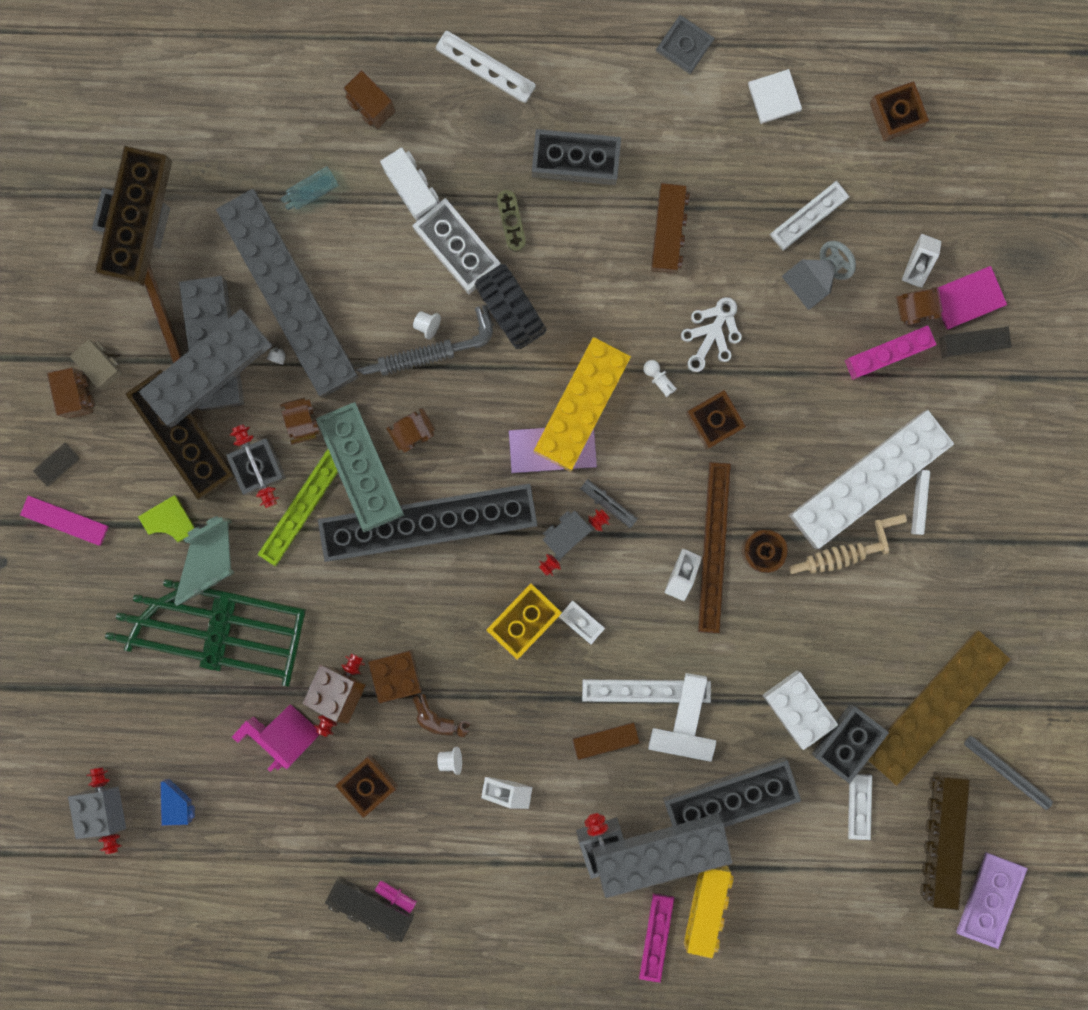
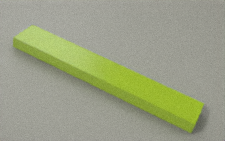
M327 449L257 554L274 566H277L338 474L329 449Z

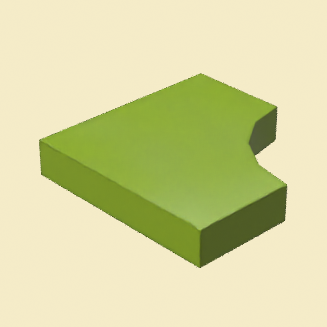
M176 495L138 516L148 535L162 532L171 535L177 542L183 541L189 536L187 533L195 528Z

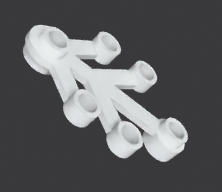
M722 298L718 301L716 307L703 311L696 310L692 313L691 320L695 324L701 323L705 318L717 316L712 324L682 331L681 339L684 342H690L695 337L707 334L697 354L691 356L688 360L687 365L690 371L697 373L705 367L704 357L714 339L719 350L718 359L721 362H728L731 359V352L727 349L721 326L726 320L730 332L728 335L730 343L737 344L741 340V333L737 330L733 317L737 312V304L733 299ZM728 305L730 311L724 312L722 307ZM694 314H700L701 320H695ZM685 332H689L691 334L690 339L684 338ZM732 334L738 335L737 341L731 339ZM726 352L728 359H722L721 353ZM694 360L700 363L698 368L692 366Z

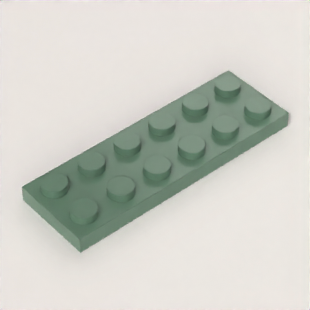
M351 403L316 418L363 532L403 516L404 514L356 403Z

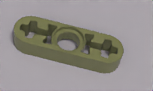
M503 190L497 196V203L507 247L513 252H519L525 247L526 241L516 196L510 190ZM505 195H508L509 199H513L510 201L511 211H507L504 202L501 203ZM510 215L515 216L518 220L517 224L513 227L505 223V219ZM512 231H516L519 240L522 239L518 247L510 244L513 241Z

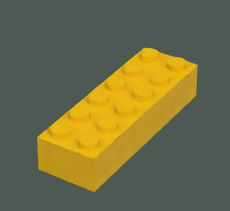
M593 337L533 453L571 472L631 356Z

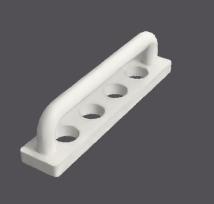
M449 31L444 32L436 46L438 52L523 103L528 101L535 89V83ZM456 48L464 54L456 56L453 54V49ZM471 59L476 60L482 65L474 67L471 64ZM489 70L494 71L500 76L497 78L491 77ZM509 80L510 82L517 85V88H509L507 86V81Z

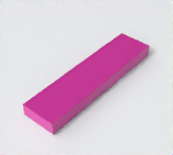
M27 496L20 516L98 546L102 545L109 527L32 496Z
M657 893L652 895L639 979L661 983L674 896Z

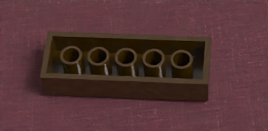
M124 146L95 269V274L100 277L144 287L173 162L167 155Z
M160 369L126 392L125 395L196 499L203 501L236 477L230 464L193 411L174 427H170L163 422L139 391L164 372Z
M934 771L929 782L932 796L928 799L930 819L926 821L928 841L924 843V853L927 855L926 862H923L922 873L925 875L924 883L921 884L920 894L932 908L959 910L970 779L959 773Z

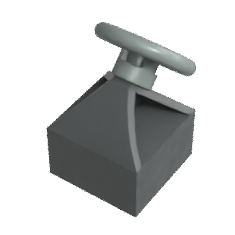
M828 241L821 247L820 260H801L782 275V278L805 307L810 310L831 293L834 278L846 280L853 276L856 270V262L847 246L838 241ZM830 248L832 254L826 258V252ZM838 249H840L846 255L849 262L843 259V257L839 254ZM842 267L848 270V272L843 274L838 273L837 271H839Z

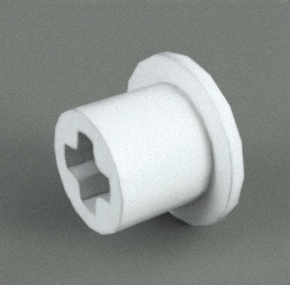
M420 311L414 319L413 328L425 333V338L429 340L436 334L441 317L438 313L432 316Z
M454 747L449 752H439L437 762L440 771H454L456 775L461 773L462 755L459 747Z

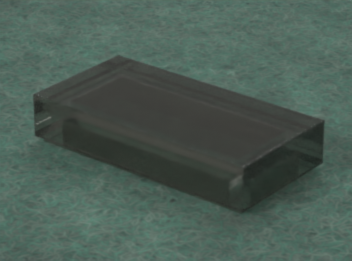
M63 443L37 466L33 472L49 487L81 458L67 443Z

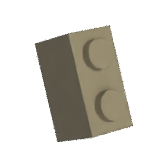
M88 339L70 355V358L97 388L104 390L122 374L118 369L120 364L113 357L108 358L104 353L106 351L105 347L99 341L94 342Z

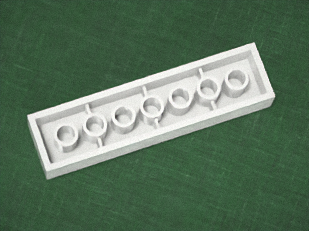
M928 410L924 411L793 511L789 517L813 548L819 549L953 446L954 443Z

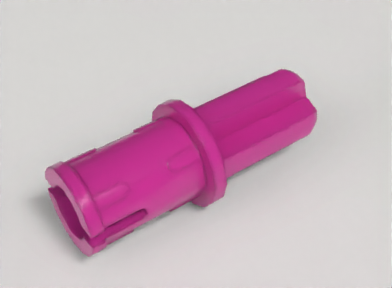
M380 881L375 888V892L390 900L392 905L394 903L408 913L412 911L417 902L403 894L401 889L397 890L384 881Z

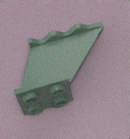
M215 516L206 522L207 526L201 529L199 527L194 528L187 533L189 536L184 541L185 543H190L174 602L176 606L218 584L226 577L235 574L231 570L228 524L232 523L229 518H218V516Z

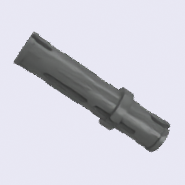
M589 479L581 486L580 490L595 500L594 503L596 505L600 504L629 529L637 521V517L607 495L606 490L602 491Z

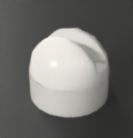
M273 348L270 350L267 360L283 365L285 352L283 349Z

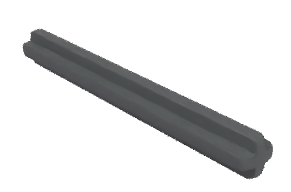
M972 736L965 740L964 745L1043 809L1048 810L1052 806L1053 801L978 740Z

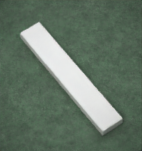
M583 679L582 701L679 702L684 680ZM711 681L706 682L702 703H711Z

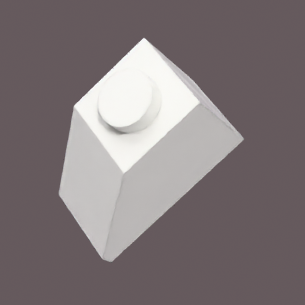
M924 234L920 235L912 251L902 281L921 288L923 287L939 257L940 240Z
M682 548L669 578L665 593L685 601L693 586L702 557Z
M485 777L481 798L508 808L529 809L532 787L518 782Z

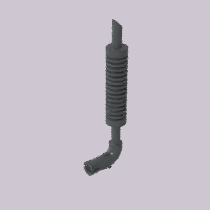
M482 305L483 315L480 306L475 308L480 327H478L479 334L472 336L473 339L451 344L450 339L444 340V343L441 341L440 344L437 342L436 345L433 343L431 344L432 346L427 345V347L411 349V352L407 350V353L402 351L403 354L398 352L399 355L395 353L394 356L391 354L390 357L388 355L386 358L384 356L379 357L377 364L355 370L363 375L381 371L382 376L389 375V372L393 374V371L397 373V370L401 372V369L404 371L405 368L408 370L409 367L412 369L414 368L413 366L418 367V365L434 363V360L438 362V359L442 361V358L444 360H447L446 357L448 359L454 358V352L472 347H475V349L480 348L490 341L493 334V326H495L491 322L487 305Z

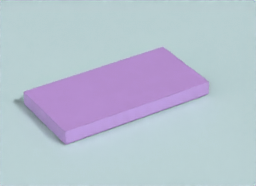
M545 428L509 431L512 473L565 470L533 453ZM594 429L573 469L597 467Z
M985 852L956 933L998 949L1028 868Z

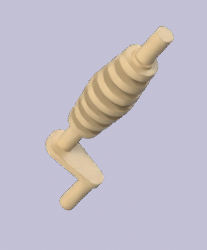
M905 514L883 520H875L879 543L868 546L857 543L856 549L853 544L847 545V549L844 545L839 546V551L836 546L831 547L830 552L826 549L822 551V555L820 552L816 553L815 559L811 555L807 557L806 562L789 566L790 574L806 570L816 573V568H818L819 572H825V567L828 571H833L834 567L836 570L842 569V564L844 567L850 565V561L852 564L858 562V558L860 561L865 560L867 554L882 551L883 554H888L889 546L883 528L906 523Z

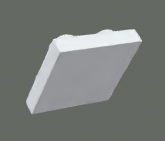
M789 69L748 82L761 124L802 110Z

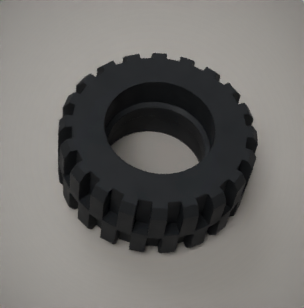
M506 264L498 265L476 280L475 287L515 349H522L545 334L547 328Z

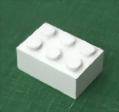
M401 147L380 161L384 172L416 222L440 203L432 187L428 189L427 185L429 184L421 169L418 171L415 169L417 165L409 151L405 153Z
M797 670L762 695L802 750L838 726L804 676Z

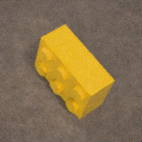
M530 583L486 630L518 660L562 612Z

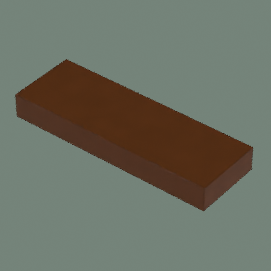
M634 722L572 738L578 760L640 743Z

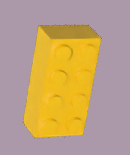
M727 865L698 873L683 942L687 953L713 959L714 952L717 953L719 950L720 940L717 939L718 932L723 930L724 918H722L723 909L727 910L729 897L726 896L727 890L732 888L734 878Z

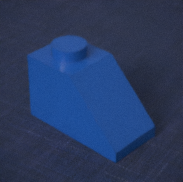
M170 779L160 782L162 825H188L192 818L195 817V806L192 805V800Z

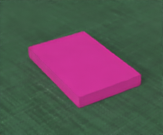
M991 266L939 287L943 307L941 315L947 330L1007 305Z
M290 704L255 738V741L284 768L288 769L320 734L316 732L317 728Z

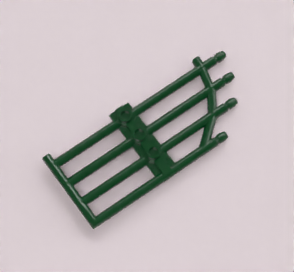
M165 579L163 586L176 590L158 599L148 596L144 597L143 595L133 596L134 602L149 605L140 616L127 615L126 613L116 614L117 620L134 624L129 636L113 632H106L105 639L125 644L123 650L127 652H132L133 646L200 660L199 667L220 672L223 665L282 678L281 685L290 687L306 609L211 588L204 590L199 595L214 598L212 610L184 604L176 606L171 601L176 598L180 582ZM235 603L295 615L294 628L233 615ZM159 608L210 620L207 631L149 618ZM231 624L290 636L292 637L290 647L285 649L228 636ZM142 626L204 639L205 642L203 652L137 637ZM226 644L286 657L285 670L224 657Z

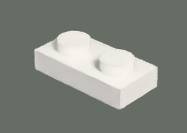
M573 600L559 616L590 644L605 629Z

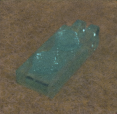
M328 166L288 188L286 190L287 195L283 196L281 201L285 203L291 200L290 203L285 205V208L290 210L295 207L298 210L339 185Z

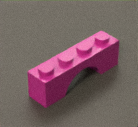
M925 326L846 359L845 363L852 380L932 348L936 346L929 326Z

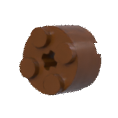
M939 287L895 296L900 321H903L904 325L921 322L920 318L923 317L925 320L942 317L943 307Z
M305 397L280 404L281 410L285 409L282 411L288 435L290 438L294 437V439L290 440L291 445L316 439V435L320 433L316 420L311 421L310 415L314 414L310 399L305 400Z
M423 407L419 409L420 414H417L415 411L395 422L393 429L391 426L386 428L398 451L402 449L403 453L416 446L414 442L421 439L423 443L433 437V431L436 429Z
M758 530L751 533L742 544V557L746 565L752 570L770 573L778 570L785 563L788 547L780 534L771 530ZM762 546L769 548L767 556L760 554Z

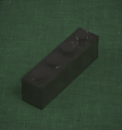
M338 876L324 903L328 905V909L335 913L342 912L347 915L349 920L355 923L360 921L366 924L367 929L376 933L380 931L386 934L385 937L393 942L399 941L402 943L415 915L411 912L408 913L395 904L392 905L391 902Z

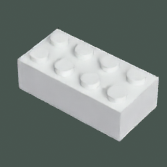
M446 198L413 225L414 231L468 294L477 289L475 282L478 278L501 264Z

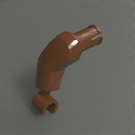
M420 694L422 703H420L418 695L412 699L418 713L416 721L423 729L438 735L453 736V732H456L459 737H465L470 732L464 730L470 726L468 721H462L459 726H455L454 720L441 718L431 711L425 694Z

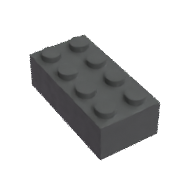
M536 129L532 177L616 185L621 137Z

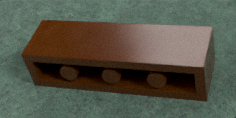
M661 183L651 271L676 274L678 268H682L683 256L679 255L680 247H684L685 243L682 226L687 224V214L684 213V206L689 204L690 193L686 192L687 186Z

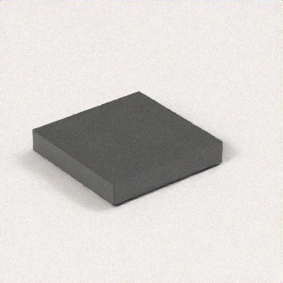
M679 15L656 48V52L691 75L715 38L682 15Z

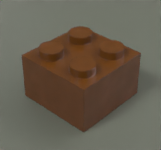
M362 70L343 88L346 93L344 97L348 101L347 104L355 112L357 110L360 111L359 113L363 116L362 119L369 127L374 125L378 130L395 113L392 100Z
M915 81L874 95L869 102L884 142L923 128L929 122Z
M72 367L47 373L57 416L70 419L93 413L92 407H95L93 396L89 395L88 387L90 386V380L83 371Z
M725 390L685 413L706 450L746 427Z
M412 649L368 662L379 704L422 692Z
M371 754L335 785L363 818L398 787Z

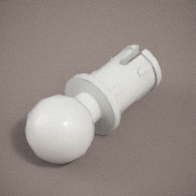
M649 360L644 364L645 374L654 377L652 383L657 384L665 394V397H668L670 393L672 394L677 389L666 377V372H660L658 362Z

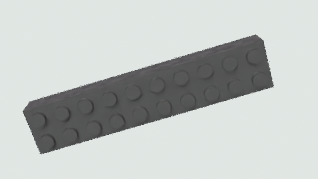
M251 189L216 209L218 215L318 395L324 398L358 379L359 376L256 191Z
M530 484L400 505L403 516L366 532H363L356 513L318 519L324 562L537 526Z

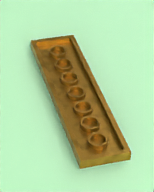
M976 630L886 730L889 732L868 761L897 786L1011 659L979 630Z

